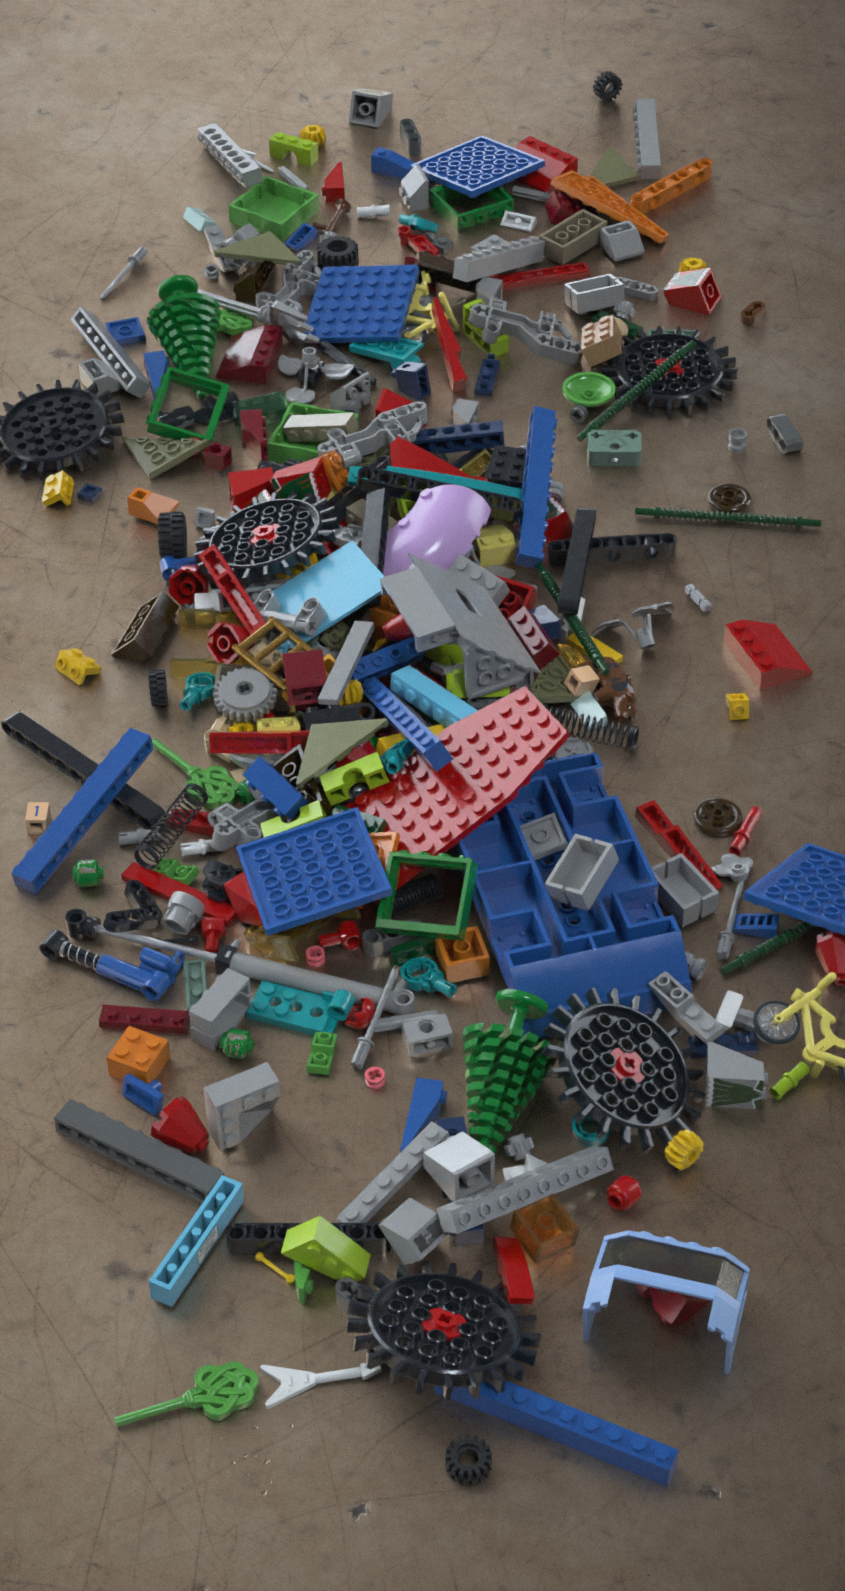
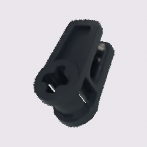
M320 361V363H321V365H322V367H323V366H324V361ZM318 364L314 368H308L307 383H310L312 386H317L323 374ZM305 365L300 368L298 373V383L301 384L304 383Z

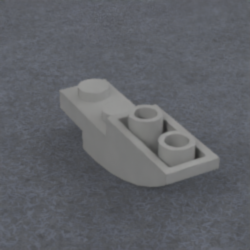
M220 225L204 228L210 253L217 266L223 272L240 269V267L230 263L223 256L214 257L213 251L217 250L218 245L226 240Z
M663 972L648 983L665 1008L693 1037L698 1036L708 1045V1042L714 1041L725 1033L724 1027L695 1002L694 996L668 972Z

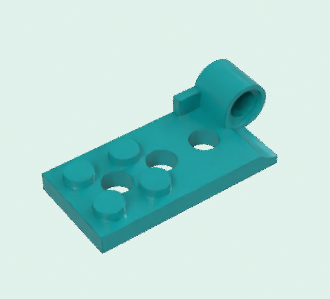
M403 337L400 338V342H353L349 345L350 352L391 362L393 369L398 368L405 362L422 363L415 353L424 347V343Z
M262 980L246 1015L249 1019L314 1035L315 1032L333 1034L338 1022L348 1018L355 1003V997L352 993L343 989H339L335 993L324 990L322 996ZM274 1002L280 1003L276 1007L270 1005ZM293 1008H300V1009H301V1010L298 1011V1012H293V1011H291V1009H293ZM314 1013L322 1014L320 1017L311 1016Z

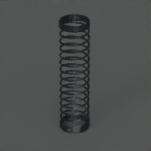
M543 704V706L551 714H553V706H551L549 709L548 705ZM559 707L556 709L554 717L557 720L559 716ZM564 709V710L562 711V713H561V717H560V724H561V725L563 724V721H564V718H565V713H566L565 709ZM571 710L569 711V713H568V715H567L566 726H565V729H566V730L568 729V726H569V723H570V720H571V716H572V711H571ZM578 713L574 714L572 730L569 733L570 735L572 734L573 738L578 735L580 739L584 737L586 741L591 739L594 742L597 739L598 744L603 741L604 745L609 743L612 747L615 744L617 748L622 746L623 750L634 751L639 737L638 726H631L627 744L624 748L623 741L627 732V724L624 726L620 745L617 746V739L621 729V722L617 726L615 741L611 745L615 721L611 724L609 739L605 743V735L609 725V720H606L603 737L599 742L598 736L603 719L600 718L596 737L592 740L596 716L593 718L590 735L586 739L590 715L586 718L584 734L580 737L584 714L580 716L578 732L575 736L573 730L577 722Z
M189 783L183 788L168 810L161 816V819L158 820L141 844L135 849L134 858L138 864L146 869H155L162 858L165 857V854L175 844V841L185 831V828L195 818V815L207 803L208 795L201 786ZM187 790H193L200 794L204 802H201L195 795L187 793ZM189 795L195 797L199 802L193 800ZM183 798L196 806L197 809H193L188 803H185ZM180 803H184L186 807L193 810L194 814L189 813ZM176 807H180L184 812L189 814L190 818L186 817L182 812L178 811ZM173 811H176L180 816L184 817L187 820V822L182 821V819L176 816L173 813ZM169 815L174 816L178 821L182 822L184 826H180L177 822L172 820ZM166 820H170L173 824L178 826L181 831L176 830L172 825L168 824ZM163 824L168 825L172 830H174L177 833V835L172 834V832L166 829ZM159 828L164 829L167 833L172 835L174 839H170L167 835L162 833ZM156 832L168 839L170 843H166L162 838L158 837ZM153 837L158 838L167 846V848L162 847L158 842H156L153 839ZM149 841L162 848L163 852L158 851ZM141 850L148 860L156 862L155 865L146 863L140 857L138 851ZM143 851L148 852L155 861L148 858Z

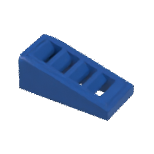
M303 223L284 245L298 252L318 237L317 228Z
M736 914L732 932L768 939L773 938L777 934L780 914Z

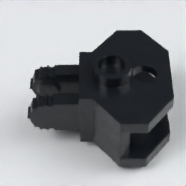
M217 860L208 861L203 868L206 878L202 882V887L207 897L218 903L227 902L229 897L224 884L244 871L243 868L234 869L232 865H226Z

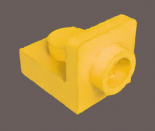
M746 693L726 694L729 719H749V698Z

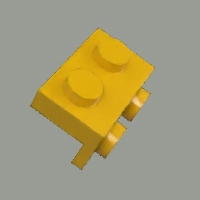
M62 470L46 478L42 503L46 507L59 500H62L66 506L71 504L74 486L71 476Z
M80 649L60 650L54 666L55 669L78 685L83 684L86 675L100 674L102 667L95 663L96 661L93 658L82 654L83 652Z

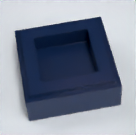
M86 483L77 493V498L94 503L103 493L102 488Z

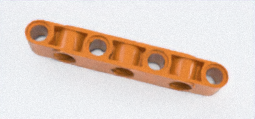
M708 158L699 159L631 196V205L642 214H645L700 185L712 176V160Z

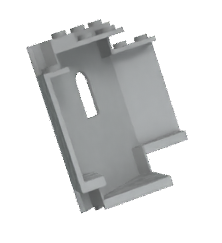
M409 552L408 556L413 563L408 570L380 578L381 594L383 596L388 594L414 634L415 648L418 653L455 640L458 642L463 650L465 691L468 699H473L511 685L517 690L524 686L529 690L534 683L533 672L541 673L485 588ZM470 602L476 613L469 611L464 603Z

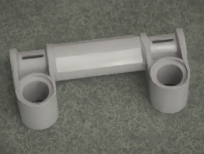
M271 589L262 591L254 602L266 623L268 618L273 616L295 633L305 632L307 635H314L327 616L321 603L315 597L307 599L297 615L279 612L281 603Z

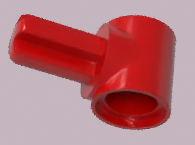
M225 917L202 918V936L206 939L205 950L207 952L214 953L218 951L219 940L225 936Z
M345 921L339 925L337 932L318 937L320 947L340 944L341 947L352 950L362 944V937L354 921Z

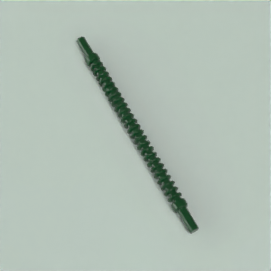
M690 341L682 349L676 350L659 367H656L649 375H646V378H643L636 386H633V389L631 388L623 397H620L613 405H610V408H607L600 416H597L596 419L590 422L587 428L576 437L577 440L582 442L587 437L588 432L598 430L605 425L608 420H611L612 417L624 409L625 406H628L638 395L647 390L651 384H654L667 371L677 365L680 360H683L686 354L696 346V343Z
M654 507V509L635 508V515L654 516V518L663 516V519L665 517H668V519L671 517L676 519L678 517L679 520L681 518H684V520L686 518H689V520L694 518L695 521L697 519H700V521L702 519H705V521L709 519L711 522L713 520H716V522L721 520L722 523L723 521L727 523L729 521H732V523L737 521L738 524L739 522H742V524L745 522L750 524L752 522L753 525L755 523H758V525L761 523L766 525L768 523L769 526L771 524H774V526L779 524L780 527L783 524L785 527L787 525H790V527L795 525L796 528H801L802 526L821 527V520L803 519L802 516H796V518H793V516L788 518L786 516L784 518L782 515L780 517H777V515L772 517L771 514L770 516L766 514L764 516H761V514L756 516L755 513L754 515L750 513L748 515H745V513L741 515L740 512L738 514H735V512L732 514L727 512L725 514L724 511L722 513H719V511L714 513L713 510L709 513L708 510L706 512H703V510L698 512L697 509L695 511H692V509L690 511H687V509L682 511L681 508L679 510H676V508L674 510H671V508L666 510L665 507L663 509L661 507Z
M540 562L539 565H536L539 578L558 606L561 589L550 571L546 570ZM563 614L592 663L598 666L604 676L608 675L610 671L604 663L603 655L598 647H596V644H594L578 616Z
M806 921L799 922L793 928H788V931L784 930L778 936L775 935L773 938H769L768 941H764V944L760 943L754 949L751 948L749 951H745L744 954L737 955L735 960L720 967L719 971L724 976L739 967L744 968L749 963L762 958L763 955L766 956L768 952L772 953L778 947L781 948L783 945H787L788 942H792V939L796 940L802 934L805 935L807 932H811L812 929L814 930L820 926L811 925Z

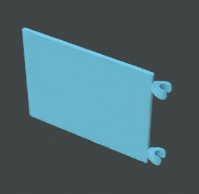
M352 540L273 590L281 603L279 612L297 615L307 599L315 597L319 600L327 616L318 627L316 633L312 636L307 635L305 632L295 633L307 642L381 595L380 578H383L384 575ZM288 639L276 649L285 654L289 647L293 649L296 644Z

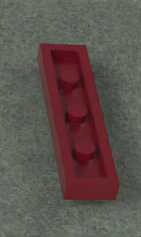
M104 1004L99 1018V1027L127 1029L128 1026L143 1031L181 1034L188 1033L190 1024L189 1011Z

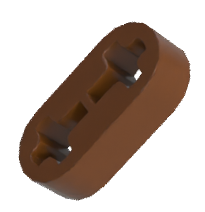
M761 301L750 303L741 312V322L746 325L754 324L765 314V304Z

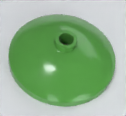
M582 372L568 377L563 383L562 391L565 398L575 405L598 407L606 404L614 397L615 384L609 377L603 374Z

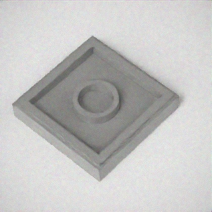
M555 813L520 825L534 861L564 850L568 846Z

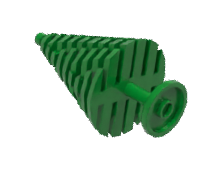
M174 275L168 277L158 286L157 293L161 301L154 305L155 308H152L149 312L150 317H147L146 322L149 326L148 328L160 346L164 348L165 353L177 369L209 378L221 316L220 305L212 297L197 293L198 283L191 276ZM192 389L193 392H196L198 399L202 400L207 397V393Z
M504 989L496 994L495 1003L498 1008L512 1015L507 1033L502 1037L499 1036L504 1032L506 1025L496 1023L490 1025L484 1032L481 1031L484 1023H475L465 1027L462 1033L464 1043L463 1054L470 1053L464 1059V1064L466 1065L465 1081L467 1082L466 1095L468 1097L467 1109L468 1111L473 1110V1112L468 1114V1122L472 1123V1127L469 1128V1136L490 1149L494 1154L497 1151L494 1146L501 1145L505 1138L503 1135L508 1134L513 1127L508 1124L516 1123L520 1117V1112L524 1111L528 1101L536 1094L535 1091L543 1083L541 1080L546 1078V1074L554 1067L558 1060L557 1058L541 1054V1051L548 1044L552 1045L544 1039L531 1049L537 1043L539 1036L531 1032L523 1036L524 1030L522 1027L524 1019L533 1020L545 1017L549 1006L540 997L521 990Z

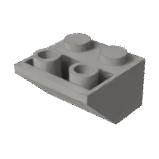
M630 220L600 228V246L615 262L644 254L638 229Z
M92 358L78 363L80 380L88 389L93 383H97L99 392L95 396H99L107 390H110L112 393L124 389L104 362Z
M370 373L362 374L331 393V409L341 411V406L361 408L371 402Z
M408 1198L378 1225L404 1265L422 1260L450 1234L449 1232H443L438 1213L412 1198Z

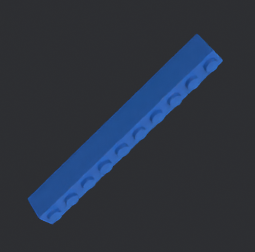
M534 406L529 419L521 496L523 506L519 518L514 563L536 569V565L543 562L545 552L542 551L546 543L544 532H546L548 525L545 517L548 516L549 512L547 503L549 502L551 492L548 491V488H550L552 482L550 473L554 463L551 462V458H553L555 448L552 445L556 440L554 430L558 419H555L556 411Z
M376 677L370 678L363 683V686H361L363 687V695L369 703L372 704L374 709L384 719L387 718L388 723L411 744L436 772L453 760V757L440 739Z
M131 727L122 735L120 741L109 751L103 762L99 763L94 773L86 779L85 784L74 794L71 801L63 807L58 817L50 823L48 829L38 838L35 845L27 851L21 862L14 867L11 875L16 887L34 895L41 890L154 750L151 735Z
M488 1381L480 1384L479 1399L472 1397L468 1387H453L450 1399L668 1487L677 1468L678 1449L509 1381H506L505 1389L502 1393H499ZM435 1386V1393L443 1395V1387Z

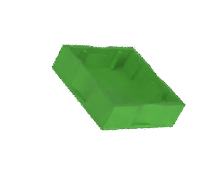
M265 176L262 183L253 185L248 192L242 194L228 205L229 222L241 227L251 223L259 233L263 234L271 231L280 241H284L303 223L319 212V194Z
M291 402L283 415L282 422L275 429L267 443L268 461L285 463L286 460L292 458L305 462L319 457L318 446L327 442H288L283 427L291 415L350 412L323 409L312 405ZM354 413L359 426V414Z

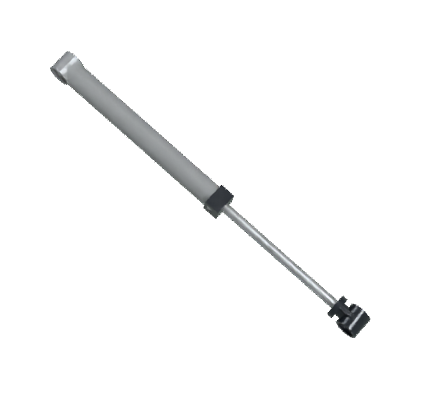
M71 909L65 915L67 933L71 938L79 939L88 936L95 939L98 934H103L175 953L181 950L187 956L215 962L216 974L222 975L229 968L249 978L322 996L324 990L335 993V991L343 989L354 995V1004L363 1005L360 999L368 997L374 1001L375 1007H377L384 988L239 953L237 952L241 943L239 939H235L231 946L222 944L218 954L127 931L109 932L101 925L100 918L88 917L82 909ZM399 980L394 990L390 991L382 1011L393 1013L394 1016L415 1013V996L410 990L404 989V980Z

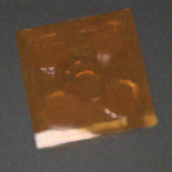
M554 1194L515 1210L510 1224V1229L535 1264L575 1246L580 1230Z

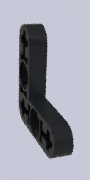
M129 880L126 883L124 895L133 909L109 912L106 914L103 923L104 928L113 933L155 928L160 925L163 914L145 885L138 880Z

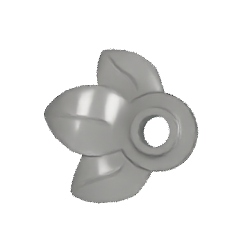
M724 854L721 857L722 864L711 867V870L718 876H730L731 880L740 882L748 878L749 869L753 866V860L749 857L740 859L735 854Z

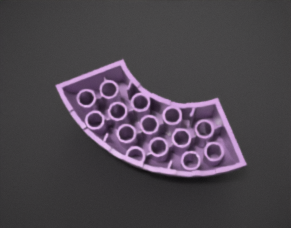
M441 485L420 492L419 498L411 511L387 533L384 577L409 569L413 562L408 556V552L448 570L460 554L465 556L471 549V542L475 538H479L481 534L479 530L483 525H486L491 512L488 503L477 492L459 485Z

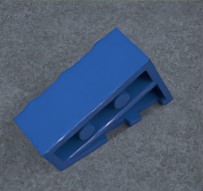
M260 756L243 773V776L247 779L245 783L254 791L258 789L262 793L260 797L267 804L272 802L276 806L274 811L282 818L287 816L292 820L300 811V807H303L308 802L283 775L276 771L273 765Z

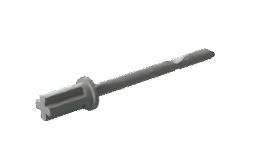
M141 246L133 256H129V264L103 292L100 298H106L132 267L140 265V261L147 255V249Z
M743 880L737 885L726 930L718 935L719 944L716 955H718L719 960L723 958L728 959L731 946L736 939L732 929L739 906V899L743 891Z
M394 968L387 980L365 1037L357 1039L358 1046L350 1064L352 1067L362 1069L369 1050L374 1047L371 1037L398 974V971Z

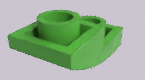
M163 858L158 866L153 869L188 886L200 873L197 866H181L178 859Z
M315 1032L311 1043V1053L307 1062L306 1073L329 1075L337 1043V1034Z
M295 1261L297 1297L299 1302L304 1303L307 1294L312 1293L314 1280L310 1278V1267Z

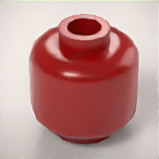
M622 1175L618 1177L607 1188V1201L616 1210H629L642 1197L639 1182L630 1176Z

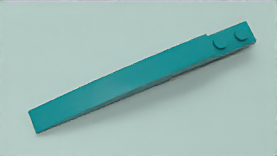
M350 465L348 485L357 486V474L361 468L360 466ZM387 466V469H383L508 495L520 500L522 496V489L466 477Z

